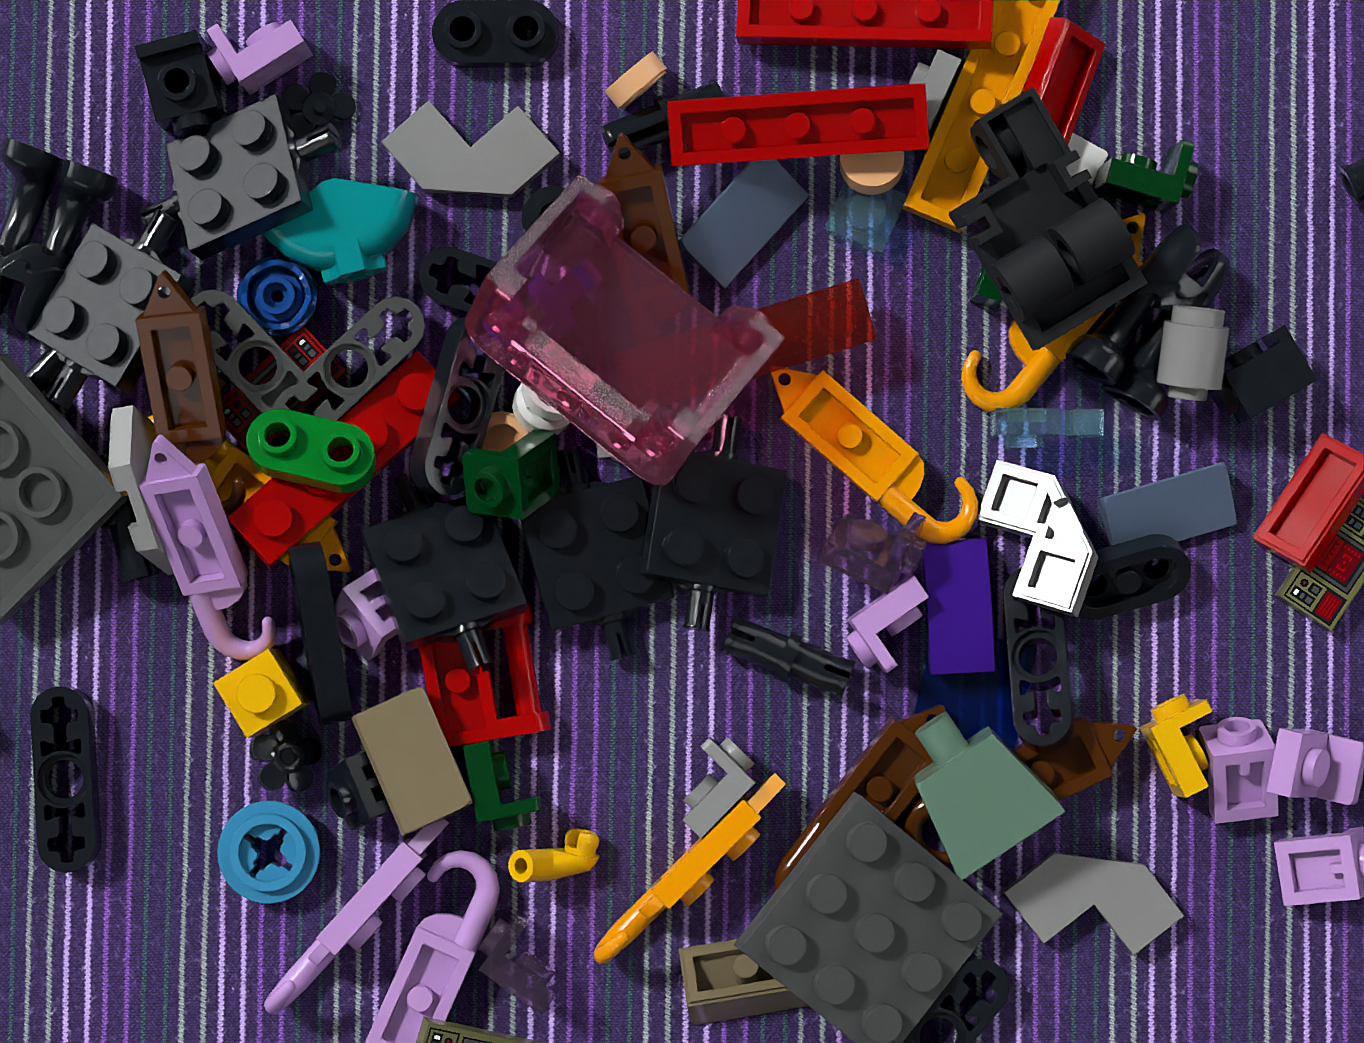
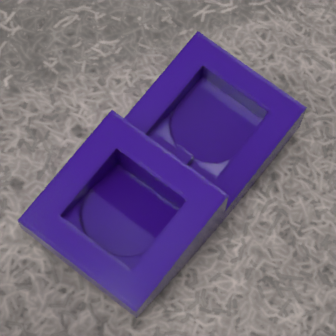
M960 538L947 544L928 543L922 540L923 589L929 596L924 600L927 614L928 665L931 675L995 671L992 601L986 538Z

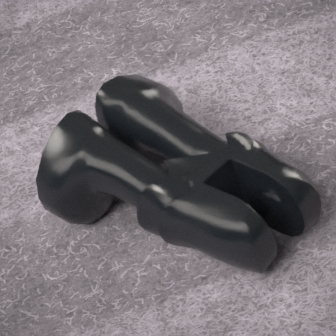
M5 137L0 149V160L14 176L15 185L11 204L0 230V315L7 304L14 281L25 283L15 315V328L28 333L72 259L74 253H71V250L88 215L96 205L108 201L112 197L119 179L71 160H63L38 148ZM59 178V197L42 244H30L43 208Z
M1185 224L1176 227L1167 234L1148 259L1139 267L1148 284L1124 297L1092 334L1077 337L1065 352L1067 360L1076 370L1093 381L1103 383L1100 388L1106 394L1129 409L1155 421L1161 419L1169 407L1171 399L1166 389L1157 382L1164 321L1171 320L1173 305L1203 308L1211 306L1217 293L1223 286L1230 268V260L1225 254L1215 248L1208 249L1196 257L1201 247L1202 238L1196 230ZM1153 308L1162 309L1152 325L1124 359L1123 354L1126 346Z

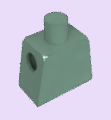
M944 712L925 723L915 732L916 737L933 760V763L914 776L915 783L953 868L961 881L1065 812L1054 792L989 726L966 740L949 714Z

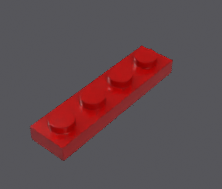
M738 0L736 38L738 44L992 50L994 0Z
M926 83L667 101L672 166L930 148Z
M418 351L338 420L361 428L370 437L376 454V469L370 481L415 442L435 374V369ZM455 390L451 393L448 400L449 411L460 402L461 396ZM339 446L331 452L330 458L338 462L346 461L351 457L353 450L347 446ZM272 477L232 512L227 519L230 527L271 570L288 555V547L299 545L362 488L349 493H338Z

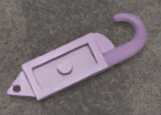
M158 435L152 443L147 473L138 487L183 596H189L203 633L213 648L223 655L237 660H251L274 646L277 634L273 618L265 617L262 620V634L257 640L253 641L242 640L231 632L222 609L228 608L239 601L248 586L247 577L249 572L206 464L195 465L163 435Z
M442 819L423 827L413 839L409 837L399 845L316 937V941L272 990L264 1002L265 1010L268 1013L278 1014L291 1004L347 944L356 951L362 947L383 923L374 914L385 901L392 896L401 903L426 876L417 866L428 855L425 852L428 846L449 824L447 820Z
M464 850L446 853L437 859L428 871L427 879L430 882H436L445 871L451 868L466 869L473 875L476 881L475 893L464 917L451 913H436L425 917L416 927L365 1043H416L423 1016L446 1021L498 904L500 886L497 873L489 861L477 853Z

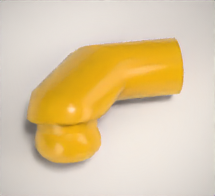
M572 828L565 834V848L517 850L510 856L508 862L510 875L517 882L524 883L551 881L588 872L596 865L600 857L595 854L599 845V837L593 831Z

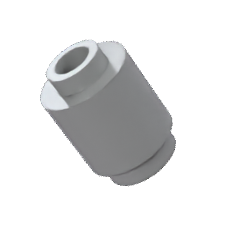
M1173 305L1171 320L1164 321L1157 374L1158 383L1169 385V397L1207 401L1208 390L1222 389L1230 329L1223 326L1225 311Z

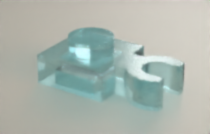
M914 150L904 152V168L900 180L907 175L913 164ZM844 181L823 232L878 256H882L907 195L892 188L881 194H862L853 190Z
M995 408L989 413V439H1005L1006 450L1044 449V439H1053L1054 437L1099 438V436L1104 435V409Z

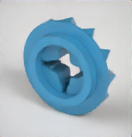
M277 800L260 801L240 809L226 823L218 842V863L227 883L239 895L259 903H278L299 894L312 881L321 859L317 829L311 824L301 809ZM283 829L286 830L287 833L282 838L284 842L281 845L280 851L287 857L286 861L293 867L290 868L286 864L280 865L279 863L272 862L265 868H261L257 874L253 873V870L258 865L256 861L261 852L254 846L255 842L247 837L248 834L255 839L259 837L262 840L268 841L275 835L280 834Z

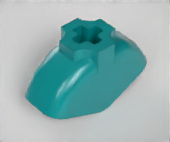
M333 178L322 181L309 192L313 211L264 232L262 235L287 259L321 272L323 281L327 286L339 283L348 284L372 278L374 275L388 270L385 255L389 254L410 230L419 197L416 193L403 189Z

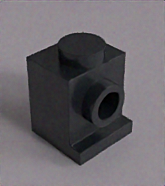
M197 30L134 46L137 58L141 63L155 121L164 131L173 129L175 135H188L210 125V119L226 115L213 64L207 55V52H209L207 42ZM186 74L189 76V85L185 91L181 93L169 91L168 84L171 78Z
M1285 325L1261 338L1267 347L1265 351L1255 341L1227 357L1225 364L1229 371L1223 374L1222 389L1209 390L1213 401L1222 414L1226 417L1233 414L1238 424L1252 419L1317 381Z

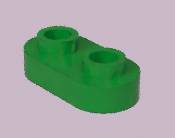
M272 409L260 414L251 423L247 432L246 445L253 464L259 471L273 478L338 493H349L366 485L376 469V454L370 437L361 428L352 424L288 409ZM283 431L290 434L288 442L283 446L273 447L267 443L269 437L275 432ZM339 446H347L353 450L351 457L342 462L331 459V452Z

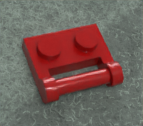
M527 604L525 613L497 621L487 629L502 628L517 716L498 719L490 670L483 673L480 666L479 674L469 675L458 642H434L420 647L428 700L449 747L551 729L548 710L542 711L532 656L527 626L528 623H533L530 604Z

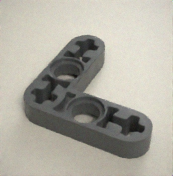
M217 290L202 291L191 298L196 307H200L205 302L214 308L224 303L230 310L224 320L236 335L241 332L244 324L254 332L253 337L244 340L235 347L226 361L218 353V349L229 343L215 330L209 331L215 364L262 413L272 409L291 410L286 403L293 396L302 402L307 400L318 390L317 387L308 383V379L316 372H319L326 387L337 396L342 397L344 402L337 409H333L327 398L316 408L314 415L337 421L417 346L423 337L425 328L423 314L416 304L409 299L398 296L385 298L373 306L314 363L303 371L238 301L229 294ZM389 308L393 313L398 314L403 309H406L413 317L407 325L412 336L404 343L397 337L391 338L381 348V350L390 354L391 358L384 365L379 366L371 349L356 341L354 337L363 328H366L370 338H374L384 327V322L379 317L384 310ZM250 348H266L276 359V374L266 384H252L245 380L240 372V359ZM342 351H357L367 361V377L357 387H343L336 383L331 376V362ZM280 431L283 435L290 438V434Z

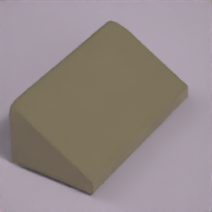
M419 686L351 717L402 836L455 815L472 804L471 796L423 687Z
M737 939L678 949L690 1022L693 1025L808 1006L735 947L734 943Z

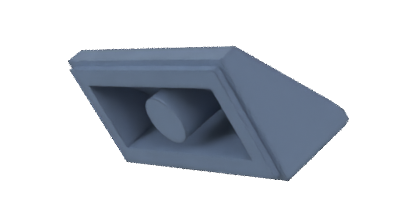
M776 159L750 161L679 240L680 249L723 289H726L807 200L809 194Z
M1225 461L1097 499L1110 546L1152 534L1167 535L1178 542L1237 524Z

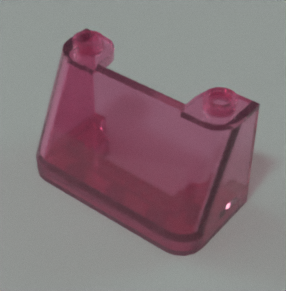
M579 173L486 275L465 318V328L473 342L485 354L633 473L652 484L666 485L744 391L785 337L773 328L770 320L762 312L755 308L730 306L719 317L713 314L618 237L624 225L619 200L610 190L592 183Z

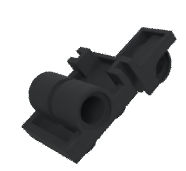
M1034 87L974 122L970 128L974 145L987 167L1002 181L950 211L948 214L957 230L977 220L982 231L967 240L1033 351L1039 350L1148 284L1132 257L1135 254V246L1125 223L1109 202L1098 198L1088 181L1092 178L1089 171L1086 169L1072 177L1067 171L1066 166L1078 160L1080 156L1076 149L1070 150Z

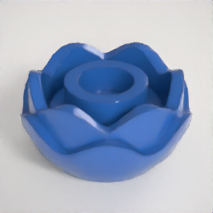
M265 257L254 262L244 279L240 282L237 288V301L269 335H288L302 328L311 318L317 304V288L309 271L302 264L287 258ZM276 291H282L284 294L281 302L273 300V294Z

